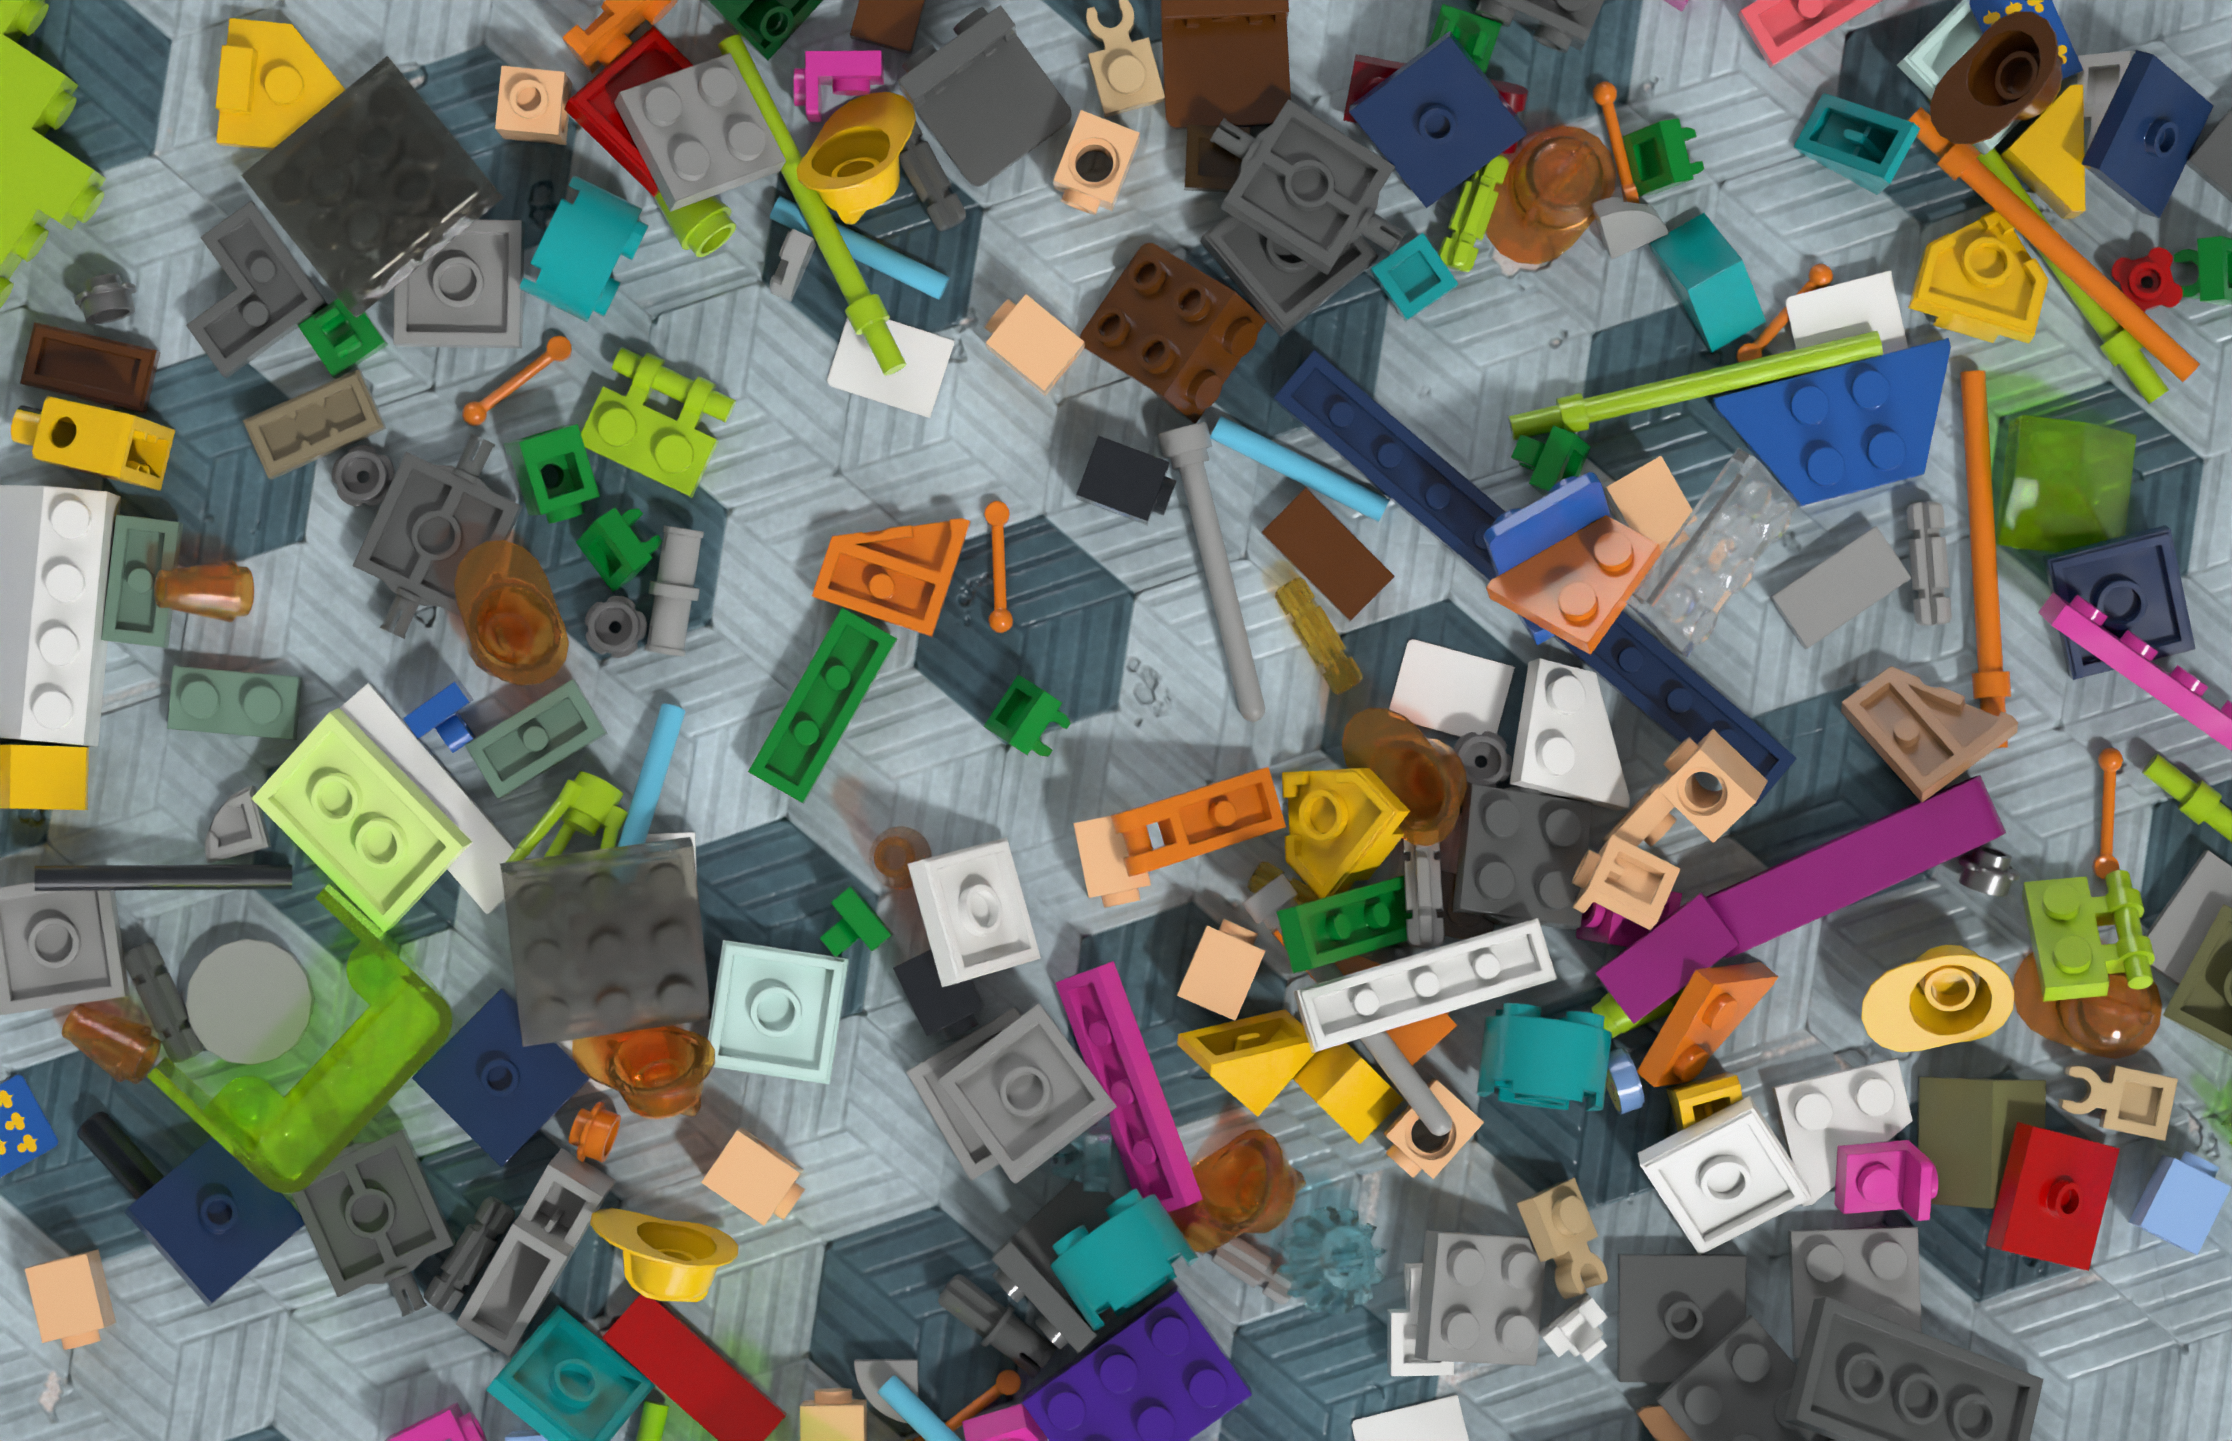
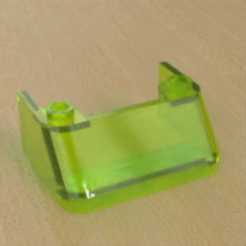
M331 881L315 898L361 940L348 958L346 973L353 990L370 1006L298 1083L283 1096L265 1079L258 1076L245 1075L228 1082L212 1099L166 1056L147 1075L156 1086L264 1185L275 1192L284 1194L296 1193L308 1187L445 1042L453 1026L452 1008L444 995L402 946L387 932H383Z

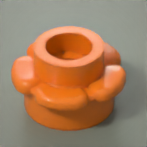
M597 1102L591 1111L581 1108L574 1120L569 1135V1144L578 1147L576 1155L579 1161L583 1162L586 1157L603 1163L612 1150L619 1131L621 1115L606 1110L604 1102Z

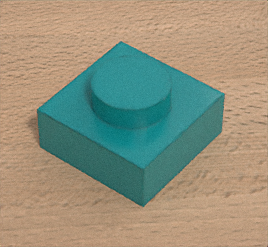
M1421 233L1395 251L1393 255H1389L1370 269V272L1405 322L1459 285L1424 233Z

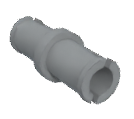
M664 525L657 581H650L648 591L649 594L654 595L648 639L644 650L685 656L686 650L684 648L692 601H698L700 588H695L694 584L701 539L704 536V532Z

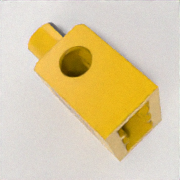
M49 396L44 401L42 410L21 405L16 410L11 424V438L13 442L33 446L32 457L34 459L62 468L161 491L175 434L174 429L135 415Z

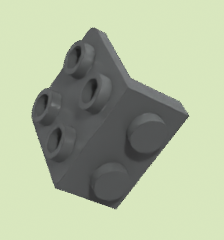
M1001 5L990 13L984 7H980L967 15L953 28L957 34L956 38L938 51L933 44L918 51L902 65L907 74L898 79L901 92L913 105L915 111L966 180L976 187L987 184L1066 126L1071 120V108L1019 39L1016 33V25Z
M1081 1173L1076 1176L996 1250L992 1256V1260L999 1266L992 1274L996 1282L1015 1302L1018 1303L1026 1296L1042 1313L1035 1323L1054 1345L1061 1350L1069 1342L1078 1353L1097 1336V1330L1093 1331L1050 1268V1265L1058 1258L1052 1246L1061 1238L1082 1225L1091 1233L1110 1220L1105 1209L1116 1200L1089 1173ZM1110 1307L1100 1313L1099 1317L1105 1324L1115 1313Z

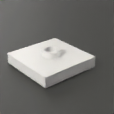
M1007 837L908 864L942 987L1041 959Z
M1750 1096L1637 1153L1640 1166L1699 1255L1812 1199L1808 1185Z

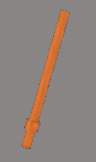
M1922 107L1911 116L1908 121L1915 123L1921 128L1916 137L1941 159L1937 165L1954 181L1960 177L2180 381L2184 382L2198 368L2200 363L1979 161L1977 157L1981 153L1973 145L1954 144L1940 136L1931 122V115Z
M1984 370L1960 372L1978 673L1972 674L1973 699H1980V709L1999 717L2001 711L2006 713L2005 698L2011 697L2010 671H2003L1986 372ZM2008 740L1997 748H2008Z

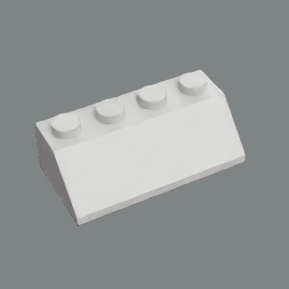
M0 485V738L98 747L108 641L101 640L115 521L116 515H120L121 497L107 491L51 486Z

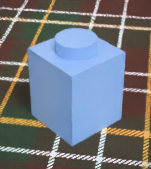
M2185 1151L2181 1160L2162 1155L2129 1223L2184 1251L2198 1255L2231 1186L2215 1179L2219 1170L2218 1166L2190 1152Z

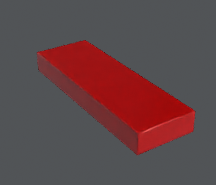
M640 1294L602 1337L718 1441H765L787 1415L783 1409L661 1301L646 1298Z

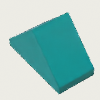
M1823 93L1793 148L1878 195L1891 183L1921 128L1913 122Z
M1705 213L1698 215L1670 231L1669 234L1648 244L1710 353L1766 322L1742 258Z

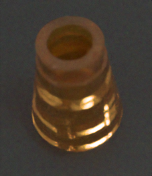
M234 560L172 570H160L157 573L154 585L155 601L159 608H170L171 610L230 623L236 617H246L250 613L254 600V580L251 570L245 566H237Z
M898 826L883 831L874 840L869 853V863L874 876L882 884L893 889H908L913 887L908 864L930 858L932 853L927 840L922 834L912 828ZM899 845L905 851L906 860L902 867L893 870L889 868L890 862L884 856L889 847Z
M83 1004L77 1005L71 1011L62 1028V1037L71 1041L75 1047L117 1082H122L125 1079L133 1084L141 1082L152 1069L161 1049L160 1039L151 1035L152 1031L149 1026L94 1008L90 1009Z

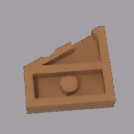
M1892 666L1842 701L1841 713L1921 802L1927 800L2014 736L2018 731V722L2012 715L2002 711L1999 717L1966 704L1965 696L1944 687L1935 688L1927 686L1919 677Z

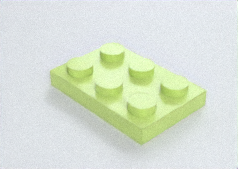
M340 708L329 712L251 798L383 932L393 928L472 843Z

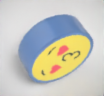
M1622 1048L1610 1051L1606 1081L1609 1096L1620 1115L1642 1108L1644 1104V1093L1637 1070L1629 1053Z

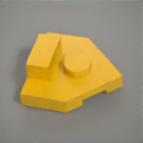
M229 18L227 44L222 45L215 106L219 110L216 143L220 146L282 152L302 136L301 133L328 111L332 112L351 96L292 24Z
M1994 209L1982 215L1979 220L1952 234L1947 233L1926 245L1921 256L1908 308L1935 316L1933 326L1991 343H1994L1998 335L2029 344L2035 335L2049 279L2036 258L2032 259L2014 231L2015 228Z
M1370 768L1282 772L1283 798H1288L1289 836H1284L1285 861L1320 899L1348 891L1355 881L1369 880L1404 836V833L1398 826L1410 810Z

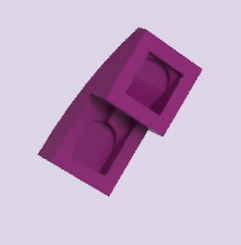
M1700 892L1657 923L1643 937L1598 968L1596 975L1632 1023L1635 1024L1685 987L1696 969L1710 968L1739 945L1740 942L1704 894Z

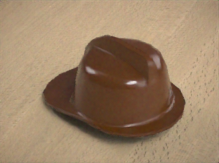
M2016 11L1999 18L1946 72L1936 85L1930 103L1931 122L1940 136L1954 144L1972 145L1991 139L2005 129L2013 120H2027L2042 114L2053 103L2060 91L2063 77L2061 68L2063 59L2058 55L2057 36L2047 19L2032 11Z

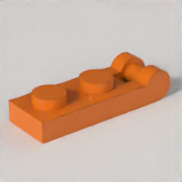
M1269 767L1256 769L1111 815L1115 833L1123 834L1129 856L1123 858L1128 877L1150 872L1286 827ZM1158 822L1164 846L1153 849L1146 825Z

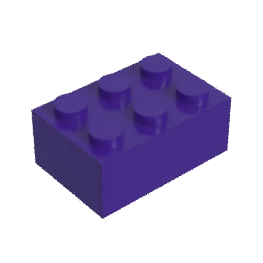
M1176 1285L1023 1395L1022 1403L1049 1441H1189L1252 1396V1391L1178 1285Z

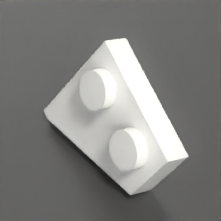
M1541 658L1529 661L1510 784L1619 811L1629 808L1630 797L1596 673Z
M1895 1058L1772 1087L1788 1156L1808 1185L1812 1198L1800 1204L1802 1207L1813 1205L1835 1186L1838 1146L1888 1142L1913 1121L1899 1062Z

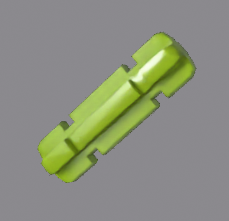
M1501 154L1472 175L1471 181L1464 180L1447 227V229L1453 230L1450 238L1444 237L1438 253L1447 268L1459 272H1469L1473 268L1479 251L1478 248L1474 247L1475 241L1483 240L1499 195L1498 192L1493 191L1496 184L1502 185L1509 166L1508 159Z

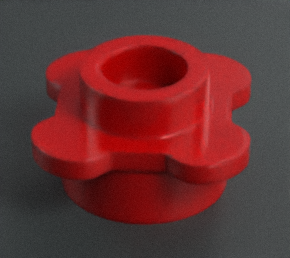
M2155 247L2150 250L2147 256L2134 260L2121 257L2112 266L2111 276L2120 283V290L2143 312L2155 309L2161 305L2166 308H2173L2181 301L2183 296L2182 287L2174 282L2170 270L2173 257L2164 248ZM2150 277L2153 281L2152 287H2142L2141 279Z

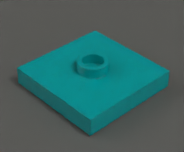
M557 1305L494 1378L486 1391L548 1441H610L655 1387V1384Z

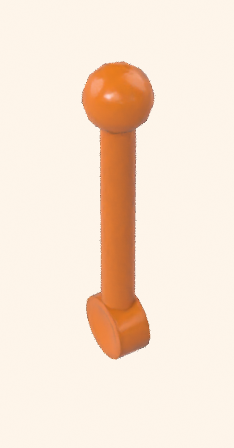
M1602 81L1594 87L1593 98L1596 103L1602 106L1621 182L1623 201L1640 204L1614 106V101L1617 98V89L1612 83Z
M1825 264L1814 265L1809 271V280L1796 295L1829 286L1833 280V272L1830 267ZM1786 306L1753 343L1744 344L1738 349L1736 354L1738 363L1762 357V350L1789 321Z
M563 336L552 337L547 343V351L480 402L467 403L462 410L463 420L471 426L482 424L486 420L487 412L546 366L553 361L563 362L567 360L572 353L570 341Z
M995 501L991 502L985 509V519L991 525L994 589V611L989 615L988 622L992 630L1004 633L1013 625V616L1007 610L1004 525L1007 524L1010 513L1006 504Z
M2112 747L2102 750L2098 757V764L2104 770L2100 855L2093 861L2092 869L2094 874L2101 879H2105L2106 875L2110 872L2119 870V862L2113 857L2116 771L2122 766L2123 757L2119 750Z
M1011 1369L1001 1371L997 1375L994 1386L945 1422V1424L955 1432L963 1425L962 1421L973 1418L1001 1395L1016 1393L1021 1386V1379L1018 1373ZM918 1436V1437H916L913 1441H926V1440H925L924 1438H922L921 1436Z

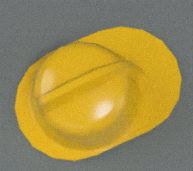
M891 92L870 93L849 101L836 110L827 120L811 148L801 159L796 168L798 181L806 188L816 190L821 200L829 208L837 211L845 224H855L867 210L873 209L889 200L899 186V154L909 139L916 122L913 105L904 96Z
M1945 944L1929 949L1914 962L1905 963L1886 971L1875 980L1862 1000L1861 1019L1868 1036L1881 1047L1897 1052L1922 1051L1953 1043L1968 1042L1987 1037L2005 1024L2013 1011L2014 989L2008 974L1995 962L1981 957L1976 952L1963 946Z
M615 1208L599 1209L591 1215L590 1225L595 1232L610 1244L622 1249L624 1275L631 1287L646 1298L658 1301H701L706 1297L718 1267L729 1264L738 1257V1244L734 1239L721 1230L707 1225L665 1220Z

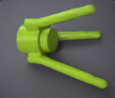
M579 771L574 781L567 780L557 800L521 841L517 849L504 864L508 872L516 870L561 817V821L564 824L518 900L517 908L519 910L525 911L529 908L575 831L594 837L599 828L604 829L593 876L590 900L594 903L601 901L608 879L618 832L628 815V812L617 807L624 795L619 789L605 780L583 771Z

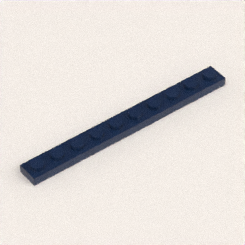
M1314 350L1274 396L1273 401L1488 583L1496 578L1483 536L1494 521L1506 511ZM1623 610L1591 655L1560 637L1553 636V638L1677 743L1681 744L1690 737L1698 744L1714 729L1768 780L1753 807H1756L1797 759Z

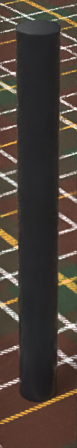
M292 864L35 866L34 889L35 891L292 889Z

